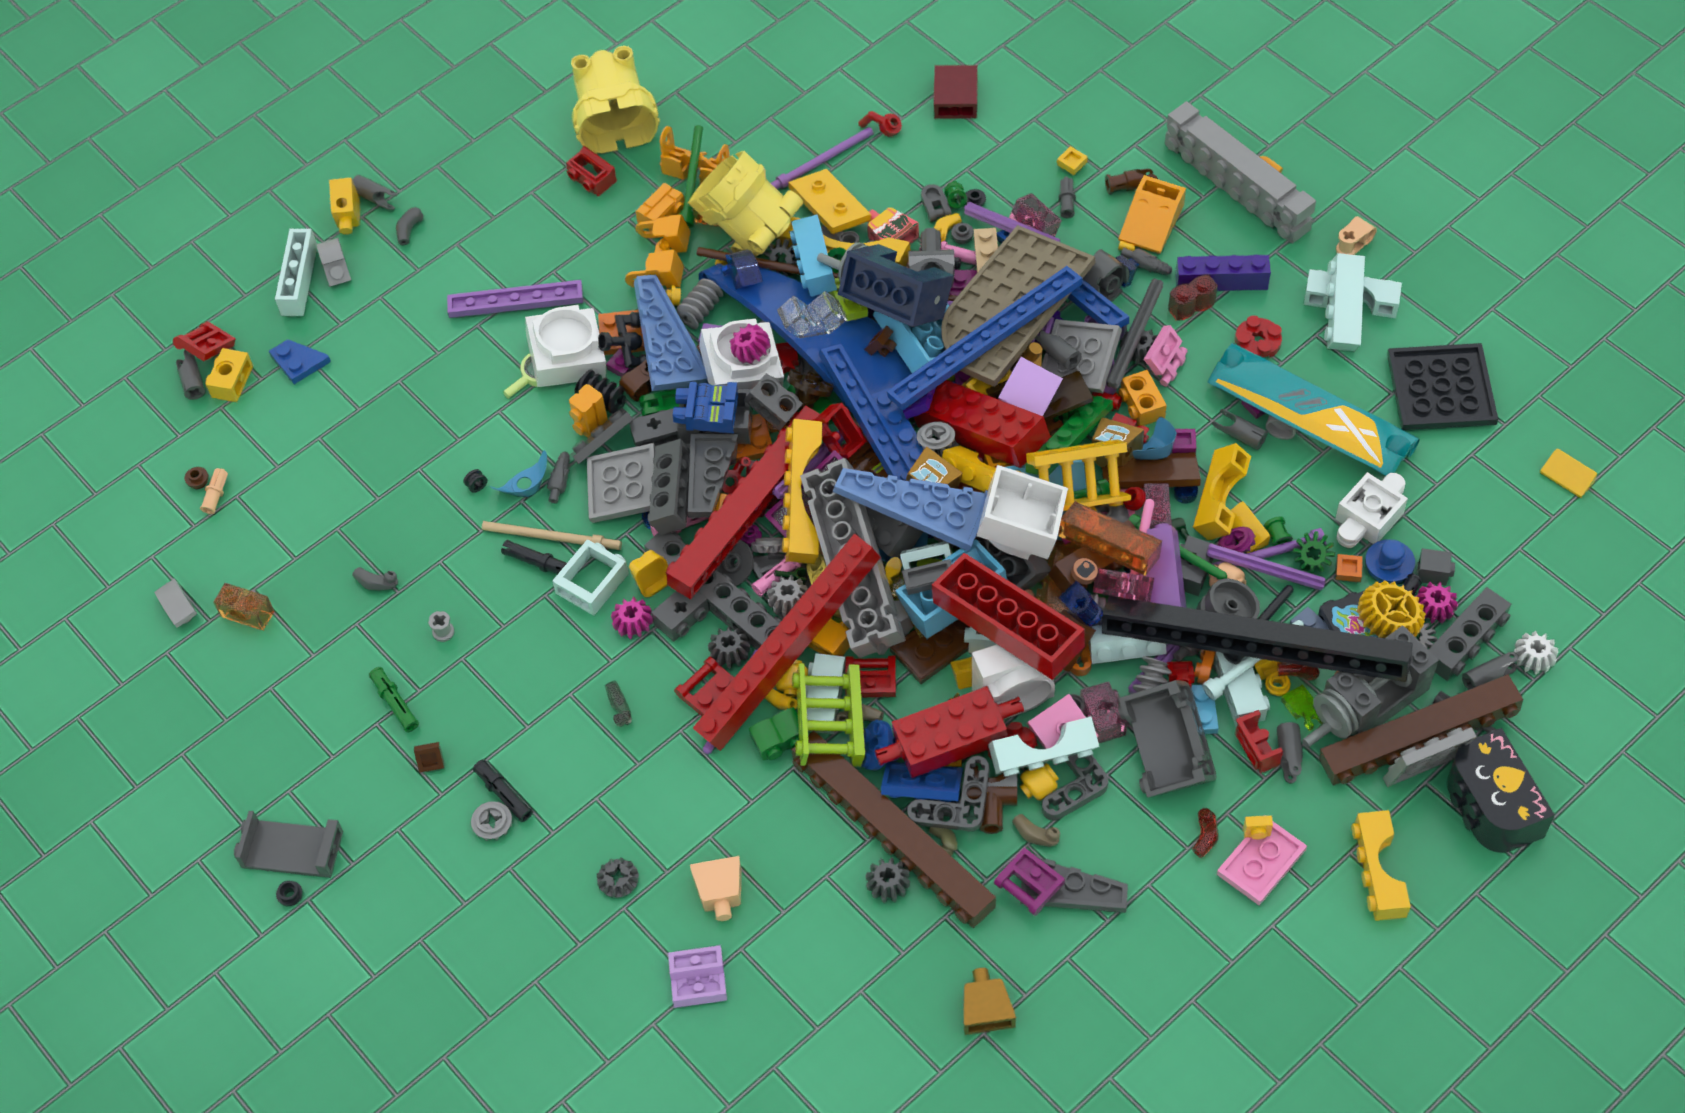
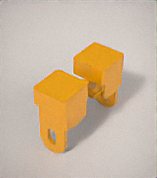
M666 126L660 137L662 154L660 156L661 172L681 180H686L691 151L676 147L672 127ZM727 144L722 146L716 159H707L704 157V155H707V152H700L698 162L700 184L723 160L730 157Z
M682 214L656 218L653 221L639 222L635 227L639 235L644 238H663L657 242L655 252L649 253L645 265L646 270L629 272L625 277V282L629 286L634 287L635 280L633 279H636L637 276L657 275L662 286H666V288H671V285H675V288L680 287L684 265L677 253L687 252L690 229ZM652 228V231H644V230H643V229Z

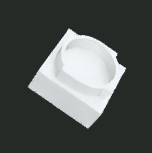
M578 305L554 308L543 315L525 317L526 337L537 387L578 382L588 370H593L595 375L599 373L602 375V379L606 378V359L604 351H601L598 346L599 330L593 308L579 310Z
M756 319L729 322L722 327L701 329L699 347L710 385L727 386L728 382H737L738 389L752 390L767 373L777 378L783 386L784 374L769 322L757 323ZM748 324L752 326L757 324L768 334L771 347L766 350L767 355L760 357V361L754 360L752 364L748 362L742 363L732 354L729 341L734 338L733 333L740 331V327L746 328ZM761 390L764 395H769L766 390Z
M997 465L989 484L976 536L989 540L995 547L1005 553L1028 560L1031 554L1048 559L1057 540L1068 488Z
M999 645L972 652V691L987 686L994 702L997 704L1019 696V702H1022L1024 712L1032 710L1047 699L1054 697V679L1051 680Z

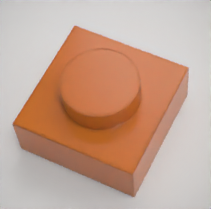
M1337 554L1336 580L1361 582L1362 556Z

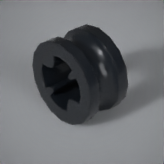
M474 469L465 476L463 482L472 493H476L486 486L488 479L482 474L481 470Z

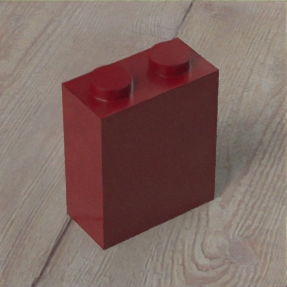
M935 65L934 119H977V65Z

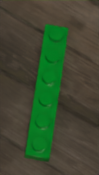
M1092 396L1094 401L1080 407L1037 452L1078 446L1100 423L1102 417L1104 418L1113 409V400L1105 399L1101 396ZM1028 463L1025 464L1027 473L1039 475V471L1035 466ZM1059 463L1050 464V468H1048L1049 475L1059 466Z

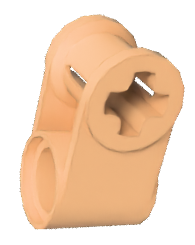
M1356 216L1339 232L1338 238L1340 242L1336 246V253L1355 255L1372 241L1377 228Z

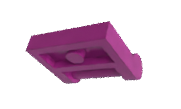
M1025 847L994 880V884L998 888H1004L1027 906L1029 908L1028 911L1034 916L1040 913L1044 905L1065 883V878ZM1015 875L1038 893L1039 896L1036 899L1032 898L1009 878Z

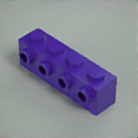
M1258 254L1177 257L1175 272L1177 292L1268 290L1271 275L1269 255Z

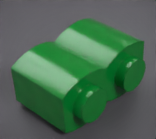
M794 707L781 711L772 718L762 720L749 728L750 737L762 760L777 759L785 750L795 747L796 740H799L798 714Z

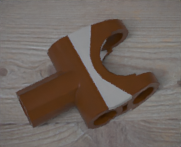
M976 765V767H971V769H974V780L979 781L978 765ZM1004 773L997 777H989L984 818L980 831L987 834H996L1003 830V805L1017 806V774L1005 777ZM972 787L967 792V796L972 800L978 799L982 794V791L977 787Z

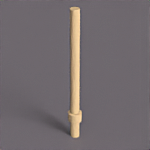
M483 521L482 530L581 545L588 539L593 543H600L608 549L621 550L622 541L606 539L602 535L593 534V536H585Z

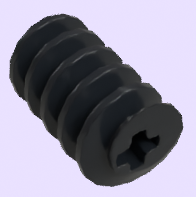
M588 370L578 380L575 394H579V390L585 384H589L602 394L606 411L614 414L624 407L626 396L623 395V386L617 387L615 382H610L608 378L602 379V375L599 373L595 375L593 370Z

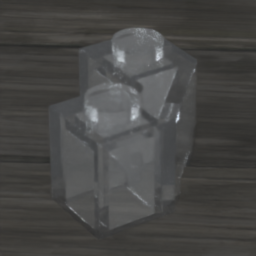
M826 291L809 305L793 296L777 309L785 329L798 338L830 334L847 320L839 300Z

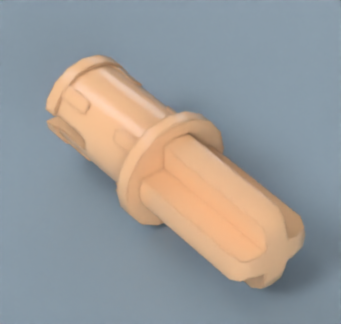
M216 468L209 486L205 487L206 494L200 510L207 514L215 513L219 498L224 494L223 487L228 476L224 469Z

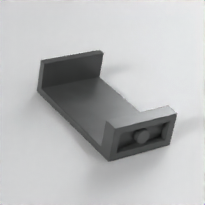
M249 811L246 820H243L241 825L242 835L240 842L235 845L234 857L241 868L331 878L344 831L338 820L328 819L326 827L262 821L258 820L254 811Z

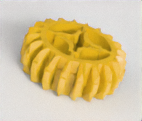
M1386 580L1382 583L1375 582L1372 586L1366 588L1359 598L1357 612L1360 613L1358 619L1364 621L1363 628H1369L1370 635L1376 634L1378 638H1386L1402 625L1416 637L1424 626L1426 613L1423 611L1424 605L1418 603L1419 597L1412 595V590L1407 591L1404 589V585L1399 587L1395 581L1389 584Z

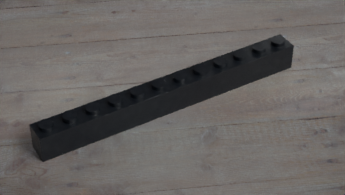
M1114 596L1108 597L1102 612V634L1402 682L1407 681L1411 665L1413 643Z

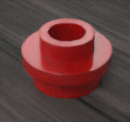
M1139 487L1128 488L1125 493L1131 495V500L1123 501L1127 509L1136 511L1143 506L1146 494Z

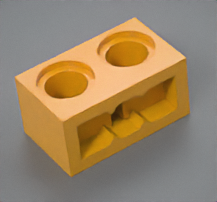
M1148 370L1122 379L1121 388L1118 390L1119 396L1122 397V402L1127 403L1131 419L1137 420L1138 426H1145L1156 422L1159 417L1165 418L1167 405Z

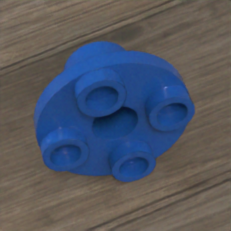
M1381 540L1374 543L1368 549L1365 557V566L1369 574L1378 583L1386 580L1389 584L1393 581L1398 584L1404 582L1408 574L1413 573L1415 557L1410 548L1397 540Z
M874 720L866 728H863L865 757L861 767L868 770L877 771L885 765H879V760H877L875 755L876 749L878 750L896 743L891 726L883 720Z

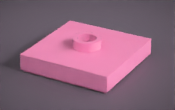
M1068 694L1028 721L1027 724L1044 749L1053 747L1058 741L1062 725L1086 717L1070 694Z

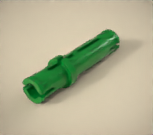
M376 667L371 670L369 678L372 679L378 688L379 696L386 700L404 727L405 732L415 730L419 726V721L416 720L398 693V687L395 682L390 681L382 667Z

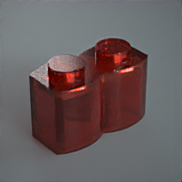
M1201 275L1193 279L1190 284H1181L1171 290L1168 310L1176 321L1188 319L1195 312L1207 310L1216 302L1218 285L1210 275Z

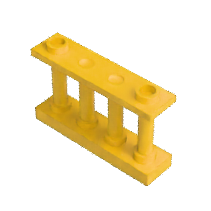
M1116 439L1026 453L1027 463L1038 469L1039 479L1049 482L1048 468H1050V464L1059 463L1062 467L1063 486L1068 488L1063 511L1103 504L1120 506L1123 505V501L1131 500V495L1120 492L1117 465L1119 453L1127 452V442ZM1104 456L1107 458L1110 494L1097 495L1094 466L1096 457ZM1082 459L1085 465L1087 497L1074 499L1071 465L1074 460Z

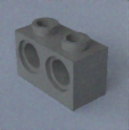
M767 373L744 399L749 406L779 431L803 404L793 392L787 391L777 378ZM761 390H766L770 396L764 395ZM779 405H784L788 411H783Z

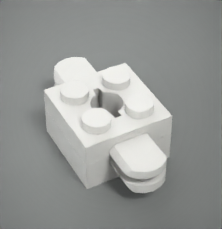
M1367 472L1338 505L1335 518L1342 523L1337 532V541L1341 546L1353 548L1362 538L1374 544L1380 541L1401 518L1408 500L1407 497L1402 495L1405 489V480L1401 475L1389 473L1380 481Z

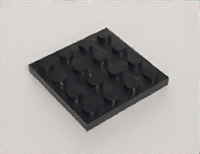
M1482 343L1388 348L1387 357L1402 430L1497 425L1498 415Z

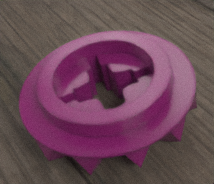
M1237 527L1231 530L1230 535L1221 537L1218 546L1241 553L1250 552V547L1256 544L1254 540L1256 536L1248 527Z

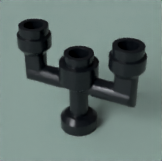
M632 312L630 315H615L619 337H612L608 332H601L598 336L599 349L601 351H608L612 346H622L625 367L636 368L647 360L646 354H641L639 357L632 356L631 350H637V348L641 347L642 338L636 332H627L626 325L632 328L641 327L639 312Z

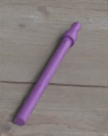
M868 127L791 172L779 175L771 184L776 189L787 187L789 185L788 182L795 180L873 135L872 129Z

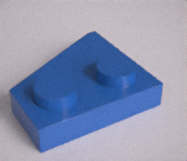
M288 339L269 350L272 359L293 384H296L331 362L327 354Z

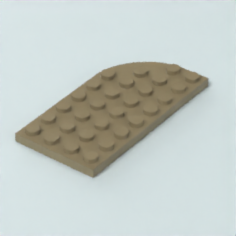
M1017 225L945 312L942 321L944 349L947 350L1065 266L1071 268L1083 279L1095 264V256ZM1071 293L960 371L995 387Z

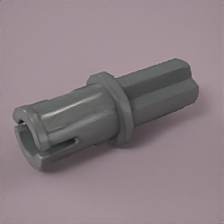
M1064 177L1060 181L1061 193L1058 195V200L1061 202L1060 214L1063 218H1072L1075 215L1074 201L1076 200L1072 178Z

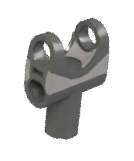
M927 228L922 231L921 251H908L909 268L914 271H921L936 267L955 277L954 249L941 250V233L937 229Z

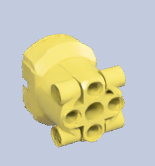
M620 46L615 49L614 53L600 50L595 52L590 58L586 55H577L571 60L574 84L578 97V102L572 112L574 130L578 134L576 135L577 140L595 154L618 150L616 141L619 140L625 141L626 148L649 143L657 132L660 122L658 118L659 113L651 92L640 86L632 49L628 46Z
M740 151L735 154L739 158L738 160L733 155L726 158L706 177L694 192L688 204L703 217L702 220L709 225H719L735 241L731 246L734 254L753 255L756 257L759 254H763L772 241L788 228L791 218L802 206L803 201L792 191H787L783 196L766 179L764 166L756 163L745 151Z

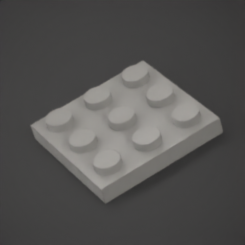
M1056 319L1051 334L1064 339L1081 353L1082 358L1074 369L1068 370L1045 352L1041 367L1059 377L1080 371L1090 392L1103 393L1122 329L1118 325Z
M654 443L587 457L589 520L592 523L650 511L651 477L654 470L653 458L655 457L656 449Z
M1472 727L1464 731L1462 728H1457L1447 734L1448 737L1439 740L1438 737L1424 743L1425 747L1416 750L1415 747L1403 751L1401 757L1394 761L1395 764L1388 767L1389 771L1383 777L1387 787L1454 760L1459 747L1463 743L1465 746L1470 744L1477 737Z

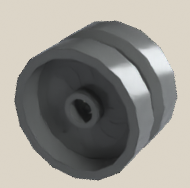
M1227 578L1214 583L1198 603L1196 609L1257 619L1260 613V604L1255 593L1247 585L1238 580Z

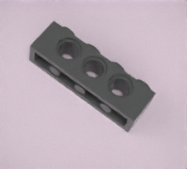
M681 439L656 446L655 457L653 458L654 470L651 477L652 491L648 521L660 535L684 529L687 523L690 449Z
M1486 587L1428 649L1439 660L1435 673L1446 681L1454 674L1458 676L1465 668V662L1468 658L1473 660L1481 649L1480 645L1483 642L1488 643L1495 635V629L1498 626L1503 627L1511 616L1508 614L1511 603Z

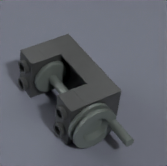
M1402 625L1385 639L1413 643L1407 681L1402 682L1339 671L1327 680L1325 689L1313 699L1314 708L1323 725L1302 739L1303 744L1309 748L1329 732L1340 738H1349L1382 725L1429 690L1439 660Z

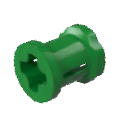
M952 181L944 188V194L952 208H961L966 204L967 195L962 184Z
M1280 516L1271 518L1264 524V528L1271 536L1272 546L1286 543L1293 539L1284 526L1286 523L1285 519Z

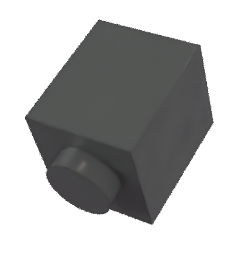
M1421 549L1417 575L1422 579V583L1431 582L1437 585L1441 581L1443 586L1447 585L1449 577H1453L1455 572V562H1451L1452 552Z

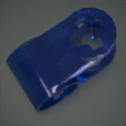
M1077 580L1058 597L1086 625H1095L1103 616L1102 608Z

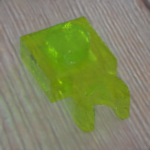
M1303 684L1282 696L1281 702L1296 720L1300 717L1305 719L1304 725L1308 730L1311 731L1314 727L1311 719H1316L1321 725L1323 724L1316 710H1314V698Z

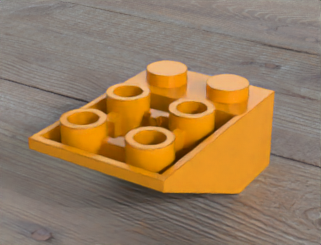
M1144 175L1135 192L1118 241H1124L1161 254L1184 207L1186 188Z

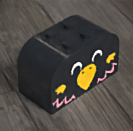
M1500 728L1476 737L1470 744L1465 746L1463 743L1459 747L1447 778V788L1453 806L1460 810L1465 827L1473 832L1477 841L1491 851L1503 853L1545 838L1555 814L1503 729Z

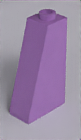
M1167 523L1157 524L1155 528L1147 529L1135 600L1187 608L1178 531Z

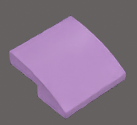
M1020 357L998 400L1043 416L1063 378Z
M721 945L668 953L674 1008L727 1000Z

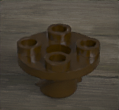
M790 369L787 381L794 386L795 395L803 403L799 408L801 410L805 405L813 409L815 402L820 397H830L834 385L821 381V376L813 372H808L805 375L798 370Z

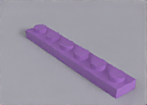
M581 280L447 295L449 318L584 303Z

